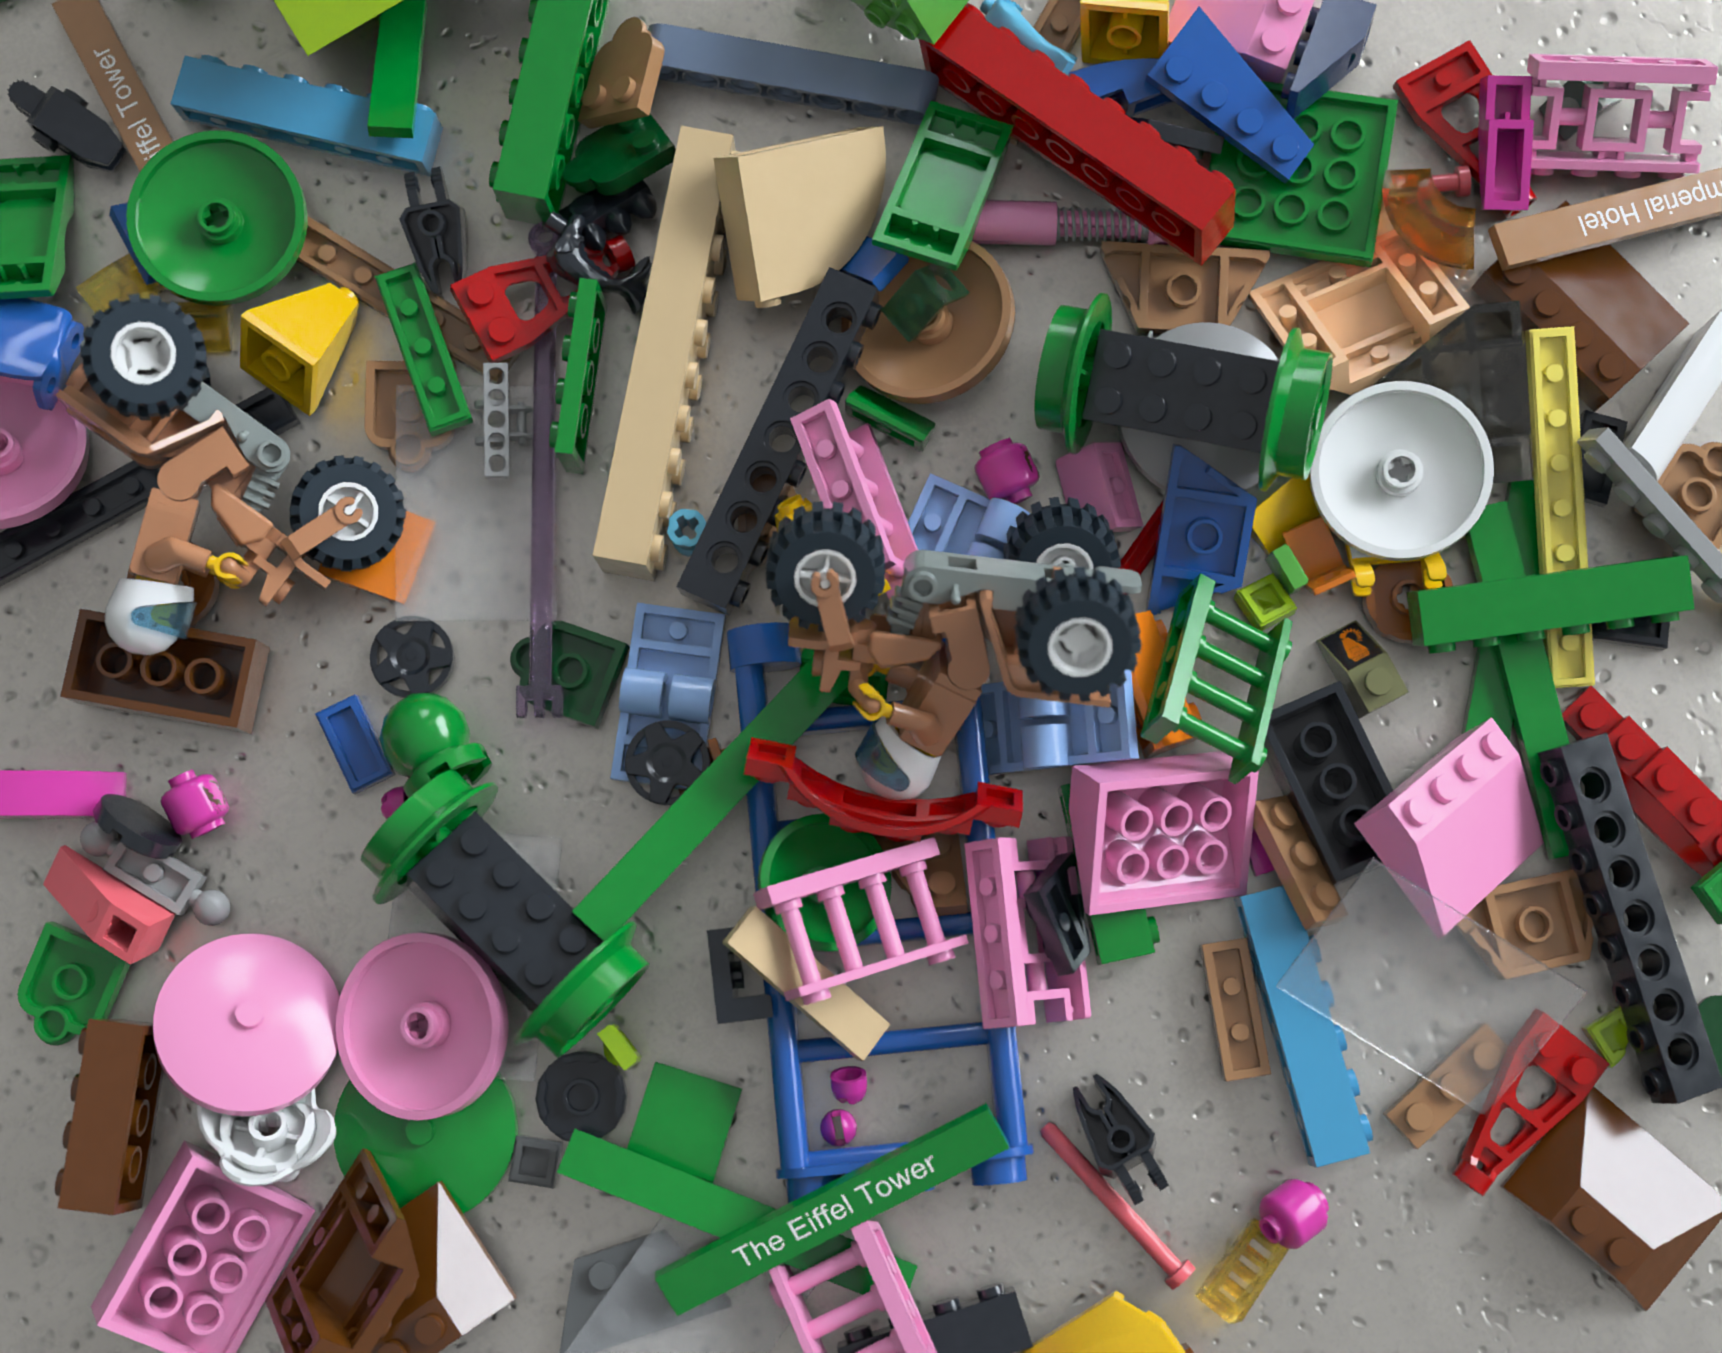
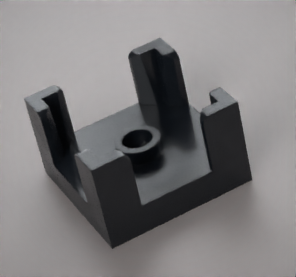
M734 927L707 930L717 1024L774 1017L770 995L763 994L739 997L738 989L744 988L742 962L735 961L734 953L722 943Z

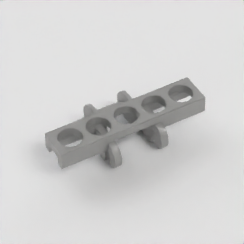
M483 363L484 400L475 401L474 408L484 409V436L475 438V445L484 446L485 479L502 477L510 479V441L518 440V444H525V440L533 438L532 434L526 433V414L532 412V407L525 406V402H518V405H509L508 363ZM492 369H500L502 371V382L500 384L490 383V371ZM495 390L502 392L503 400H490V392ZM494 412H499L505 417V423L499 428H493L488 423V417ZM509 414H517V432H509ZM493 434H500V435H502V436H492V435H493ZM503 446V448L499 450H494L491 448ZM493 456H501L503 458V470L499 472L491 470V458Z

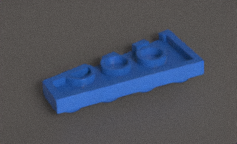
M1200 7L1196 9L1145 79V81L1218 135L1223 136L1226 141L1285 184L1314 146L1313 142Z

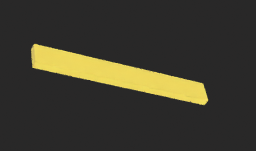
M1574 326L1530 329L1525 331L1539 574L1588 568L1581 446L1577 443L1581 438ZM1589 624L1590 632L1583 634L1562 635L1561 628L1545 630L1546 638L1543 639L1555 688L1595 685L1592 624Z

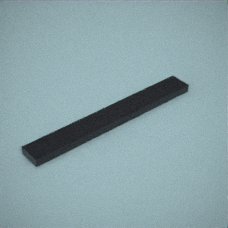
M268 387L236 404L238 408L277 436L300 424L291 404ZM131 461L72 493L62 504L43 517L0 532V587L146 508L152 487L160 489L157 481L161 467L147 469L135 461Z

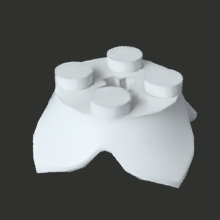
M315 1088L291 1106L276 1112L257 1116L226 1115L197 1104L200 1130L206 1141L219 1153L221 1157L219 1165L223 1174L232 1182L243 1186L269 1185L277 1181H292L298 1176L300 1169L309 1166L321 1157L331 1146L336 1135L333 1116L328 1110L319 1109L316 1105ZM269 1127H277L275 1134L271 1136L261 1135V1131L268 1133Z

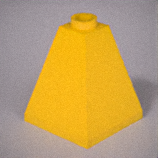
M1080 0L1082 63L1101 64L1124 59H1160L1169 47V0Z
M328 283L246 310L241 315L240 368L302 412L311 416L316 411L357 323V313L360 305L358 298L348 288H337L332 283Z

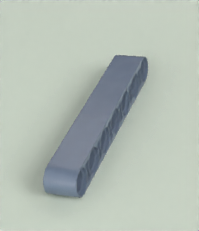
M656 23L651 24L648 28L651 35L664 45V58L658 78L660 80L913 125L921 124L930 101H936L940 80L937 75L926 70L668 24Z

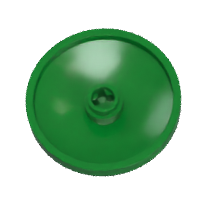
M214 130L197 132L166 145L142 168L133 184L128 199V236L133 251L141 265L164 289L181 299L201 305L227 306L239 304L269 291L294 266L303 248L307 233L308 212L302 188L289 165L265 143L245 134L232 131Z
M499 1070L489 1087L469 1106L451 1115L428 1120L402 1119L379 1110L369 1103L355 1088L351 1080H349L339 1098L334 1117L336 1127L334 1149L344 1177L362 1148L371 1151L399 1209L441 1180L463 1214L475 1208L494 1192L505 1177L512 1162L516 1135H518V1116L515 1101L507 1082Z

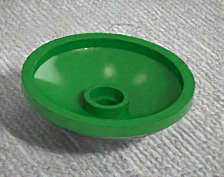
M824 813L804 816L784 826L768 843L759 865L758 890L884 851L876 839L868 832L851 833L844 831L839 826L829 825L830 816ZM891 872L884 873L887 881L883 882V886L890 903L892 879ZM858 881L844 885L845 894L841 895L856 945L868 938L877 929L865 888L860 889ZM816 894L801 898L803 907L799 908L812 951H839L823 901L818 902ZM774 907L764 909L766 915L786 932L781 914L776 915Z

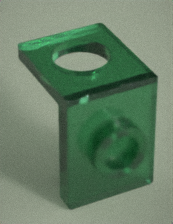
M930 264L915 270L881 311L905 339L911 342L919 336L944 306L965 298L969 291L950 269ZM934 275H938L946 280L952 291L943 288L936 281Z

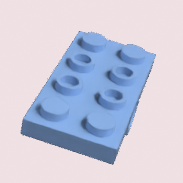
M930 473L908 524L918 550L1004 559L1003 548L1004 543H1007L1006 533L1009 527H1017L1016 517L1022 511L1027 515H1030V513L1014 503L1000 498H991L990 500Z
M637 603L628 665L624 670L620 688V717L610 779L629 782L625 769V757L628 746L641 729L652 723L664 720L684 723L693 728L708 745L726 622L725 614ZM665 728L672 739L685 734L681 730ZM646 737L640 742L634 755L647 750ZM699 749L692 758V762L702 771L703 759ZM636 776L639 784L650 785L649 778ZM677 785L674 789L687 790L688 787Z
M1125 670L1127 681L1121 687L1115 683L1110 685V708L1022 698L1008 692L1003 682L983 684L981 686V702L989 775L1139 759L1131 671Z

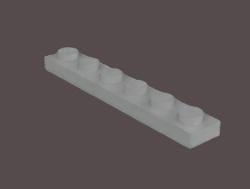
M1609 427L1589 429L1577 441L1586 452L1584 454L1586 462L1596 471L1605 473L1615 484L1613 487L1615 494L1626 504L1636 507L1645 517L1642 520L1644 526L1656 537L1664 538L1673 548L1672 556L1688 555L1690 571H1693L1703 582L1701 588L1704 593L1715 602L1722 603V553Z

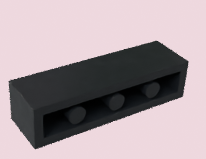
M1003 1282L994 1283L976 1290L977 1298L960 1303L958 1296L938 1301L932 1304L934 1312L921 1315L937 1353H1014L1033 1347L1016 1291L1013 1286L1004 1288ZM888 1318L890 1326L875 1331L871 1330L870 1325H863L844 1332L845 1340L837 1344L838 1353H855L890 1336V1330L894 1328L891 1319Z

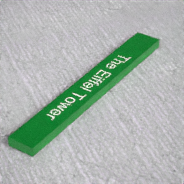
M985 1103L655 1271L654 1279L675 1314L679 1316L1009 1149L1008 1140L988 1104Z

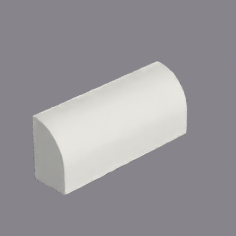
M1722 309L1695 333L1624 442L1627 449L1657 482L1722 382Z

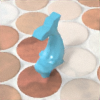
M1011 0L983 1L980 11L986 15V21L998 29L1001 26L1008 28L1018 37L1020 44L1032 52L1035 50L1042 51L1053 61L1057 69L1068 75L1078 58L1075 57V54L1068 53L1045 40L1022 16L1021 12L1023 9L1019 4Z

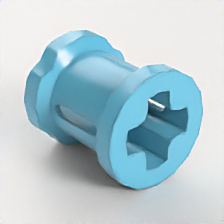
M685 508L674 512L669 518L667 533L675 549L680 554L691 557L704 530L706 521L697 510ZM689 526L690 529L695 530L697 536L690 540L686 535H683L682 529Z

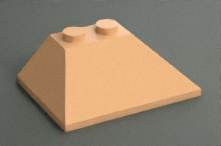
M1407 225L1376 237L1371 268L1321 260L1251 290L1249 293V299L1283 348L1291 329L1296 327L1301 330L1305 348L1333 353L1330 389L1349 395L1430 361L1470 315L1471 309Z

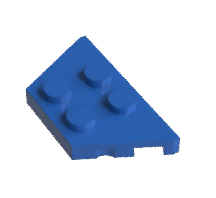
M1173 443L1145 610H1151L1153 616L1160 614L1162 610L1174 607L1178 594L1200 573L1216 581L1213 594L1217 592L1222 594L1242 587L1257 503L1255 496L1180 444Z

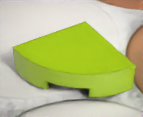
M1618 1005L1582 1028L1598 1055L1610 1063L1607 1068L1617 1065L1627 1051V1025L1621 1007Z

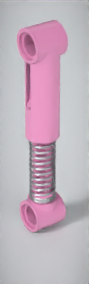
M986 200L972 240L977 244L1055 246L1056 241H1059L1061 237H1065V241L1068 240V237H1072L1073 241L1076 240V237H1080L1081 242L1084 240V237H1088L1089 242L1091 238H1096L1097 242L1099 238H1103V241L1111 238L1112 242L1115 241V238H1119V242H1122L1123 238H1127V242H1130V238H1134L1136 243L1140 241L1149 245H1170L1119 209L1113 212V209L1110 207L1106 212L1103 207L1100 211L1096 207L1092 211L1086 207L1082 211L1078 207L1074 211V208L1071 206L1067 211L1063 206L1060 211L1057 201Z

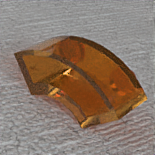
M1431 168L1386 170L1382 186L1383 202L1388 218L1400 238L1411 249L1432 262L1450 268L1474 270L1476 257V209L1458 206L1444 198L1434 185Z

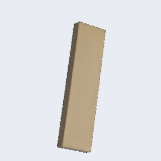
M750 906L722 943L784 996V992L803 986L787 933L759 908ZM814 957L821 980L835 976ZM844 983L830 987L831 997L804 1006L802 997L789 1000L859 1061L865 1060L890 1026L888 1021Z

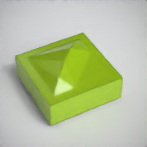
M1274 573L1236 591L1233 597L1250 624L1261 631L1281 622L1284 618L1294 615L1297 610V606Z
M609 1024L597 1033L603 1042L604 1055L613 1065L620 1066L626 1071L642 1060V1056L618 1024Z

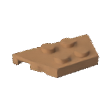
M1102 241L1100 246V254L1136 333L1148 334L1150 330H1153V334H1163L1179 326L1200 322H1212L1231 326L1270 258V250L1216 248L1205 263L1200 266L1171 245Z
M1573 869L1498 885L1455 924L1499 980L1590 960L1594 939L1592 936L1593 922L1584 908V894L1578 876Z

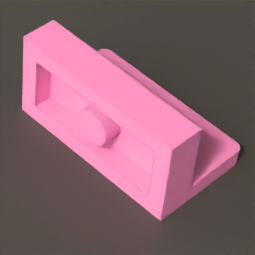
M1093 442L1082 447L1081 451L1077 454L1069 453L1056 459L1055 463L1066 504L1068 497L1078 499L1080 508L1089 503L1095 507L1097 516L1104 515L1109 523L1110 530L1112 529L1113 532H1131L1143 527L1121 442Z

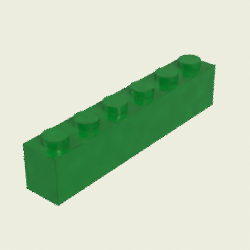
M1688 555L1661 557L1406 592L1413 646H1427L1428 654L1455 651V642L1472 640L1473 648L1500 645V636L1517 634L1518 642L1546 638L1545 630L1561 628L1562 635L1589 633V624L1606 622L1607 629L1635 626L1634 618L1650 616L1651 623L1671 622L1680 620V611L1695 610Z

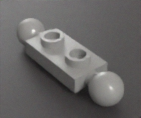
M96 821L89 823L82 830L80 843L86 853L96 857L110 856L103 870L173 913L183 916L189 906H192L196 919L208 926L218 925L228 917L230 902L227 896L218 890L201 891L200 888L207 877L174 856H168L167 859H154L143 856L123 846V843L118 840L117 832L114 829L110 834L108 832L105 833Z

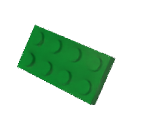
M579 278L578 292H571L569 297L568 317L574 320L572 334H565L562 344V361L567 362L565 378H558L555 400L556 404L561 405L559 421H552L549 435L550 448H555L556 458L560 460L565 471L577 474H584L608 308L598 280Z

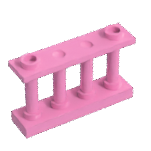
M827 399L790 418L820 501H823V508L832 509L833 501L843 503V512L849 513L852 508H855L862 512V523L870 519L875 525L876 536L880 535L883 542V553L885 554L884 578L891 587L886 594L888 599H891L892 596H895L894 589L896 585L901 587L905 558L910 553L918 550L871 425L866 423L848 433L837 403Z
M935 837L774 884L753 893L757 908L764 910L774 907L776 915L781 914L803 986L784 992L786 1001L802 997L804 1006L831 997L830 987L927 957L930 966L955 958L953 948L968 944L966 934L945 940L923 871L927 869L925 861L940 855ZM899 869L901 877L906 876L928 945L909 953H904L883 886V882L887 881L884 873ZM857 881L860 889L865 888L887 960L864 967L841 895L845 894L843 886ZM816 894L818 902L823 901L845 970V973L823 980L820 978L799 908L803 907L801 898Z
M865 1221L851 1228L855 1238L851 1242V1248L796 1275H793L789 1265L776 1266L769 1270L773 1280L769 1283L772 1297L778 1307L785 1308L804 1353H827L820 1337L877 1309H880L882 1312L887 1310L894 1328L890 1330V1336L855 1353H937L878 1221ZM857 1265L863 1268L868 1267L875 1283L870 1286V1292L812 1319L801 1293Z

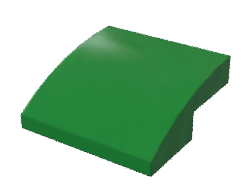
M655 1062L627 1149L713 1183L727 1143V1137L742 1089Z

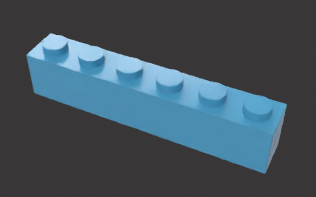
M201 55L200 59L184 56L170 103L180 117L186 121L402 171L414 172L415 174L428 177L431 175V168H433L443 132V127L436 113H433L431 108L417 103L413 138L370 137L367 124L371 93L364 97L351 94L348 89L336 84L328 83L325 84V87L311 85L304 78L293 74H284L283 78L268 75L265 70L248 64L242 65V68L229 66L223 60L210 55Z
M1283 886L1235 898V906L1244 937L1247 938L1252 966L1308 1164L1318 1168L1370 1154L1367 1142L1373 1141L1372 1129L1366 1114L1359 1115L1355 1096L1360 1095V1088L1353 1069L1347 1070L1342 1052L1347 1050V1043L1340 1024H1333L1329 1007L1334 1006V997L1328 980L1320 979L1316 962H1320L1322 958L1316 937L1314 935L1308 936L1307 930L1304 929Z

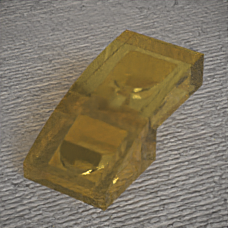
M130 253L101 269L76 287V290L95 313L99 309L102 312L110 307L108 302L116 298L123 302L129 300L128 295L138 293L140 298H150V294L158 296L166 290L158 283L146 285Z

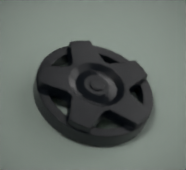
M406 616L388 623L377 633L370 650V666L377 682L392 695L403 699L412 693H435L447 682L454 667V648L449 636L437 623L424 617ZM412 625L406 634L396 631L403 626ZM433 631L441 637L445 648L432 645ZM382 646L387 652V657L379 664V652ZM443 669L440 676L429 685V673L432 670ZM403 679L409 691L395 688L389 683Z
M671 720L658 721L641 729L631 740L625 757L626 774L634 790L644 799L666 806L673 805L680 797L670 798L675 786L682 785L689 788L710 766V754L702 737L690 726ZM665 728L681 730L685 734L672 739ZM646 737L647 750L634 755L638 745ZM699 749L703 759L702 771L692 762V758ZM636 776L649 778L650 793L642 788Z

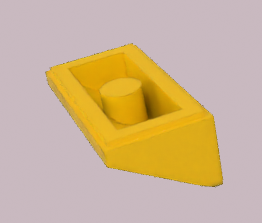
M1309 476L1306 480L1291 478L1256 507L1251 536L1268 556L1272 551L1285 544L1282 537L1283 532L1320 515L1313 500Z

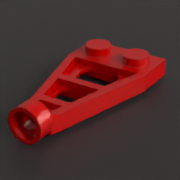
M1468 40L1397 79L1393 89L1414 122L1460 166H1469L1471 176L1480 184L1479 160L1470 149V145L1478 141L1479 126L1468 133L1459 132L1444 119L1441 113L1443 107L1466 94L1474 96L1479 104L1480 79L1493 75L1471 40ZM1531 187L1529 193V206H1531L1537 200V196L1535 195ZM1502 210L1506 218L1513 217L1522 212L1518 210Z
M621 235L607 240L606 246L602 251L584 248L588 258L593 260L595 265L599 266L602 271H606L613 278L635 266L632 251ZM547 255L490 266L450 285V291L490 363H500L531 348L568 317L570 294L568 296H560L549 276L554 271L550 267L549 262L546 261ZM604 256L607 257V259H608V261H609V263H610V265H611L610 267H608V266H606V265L604 264V262H603V257H604ZM525 282H536L541 285L548 298V303L533 318L521 320L516 315L505 295V291L509 286Z
M1534 1008L1508 1044L1460 1157L1462 1160L1452 1174L1476 1193L1484 1196L1496 1177L1584 1101L1610 1063L1546 1012ZM1535 1065L1555 1081L1556 1089L1553 1095L1539 1107L1527 1109L1518 1102L1516 1089L1525 1069ZM1509 1108L1523 1119L1524 1125L1508 1144L1499 1146L1491 1139V1129L1501 1111ZM1478 1161L1483 1163V1167L1480 1170L1476 1168Z

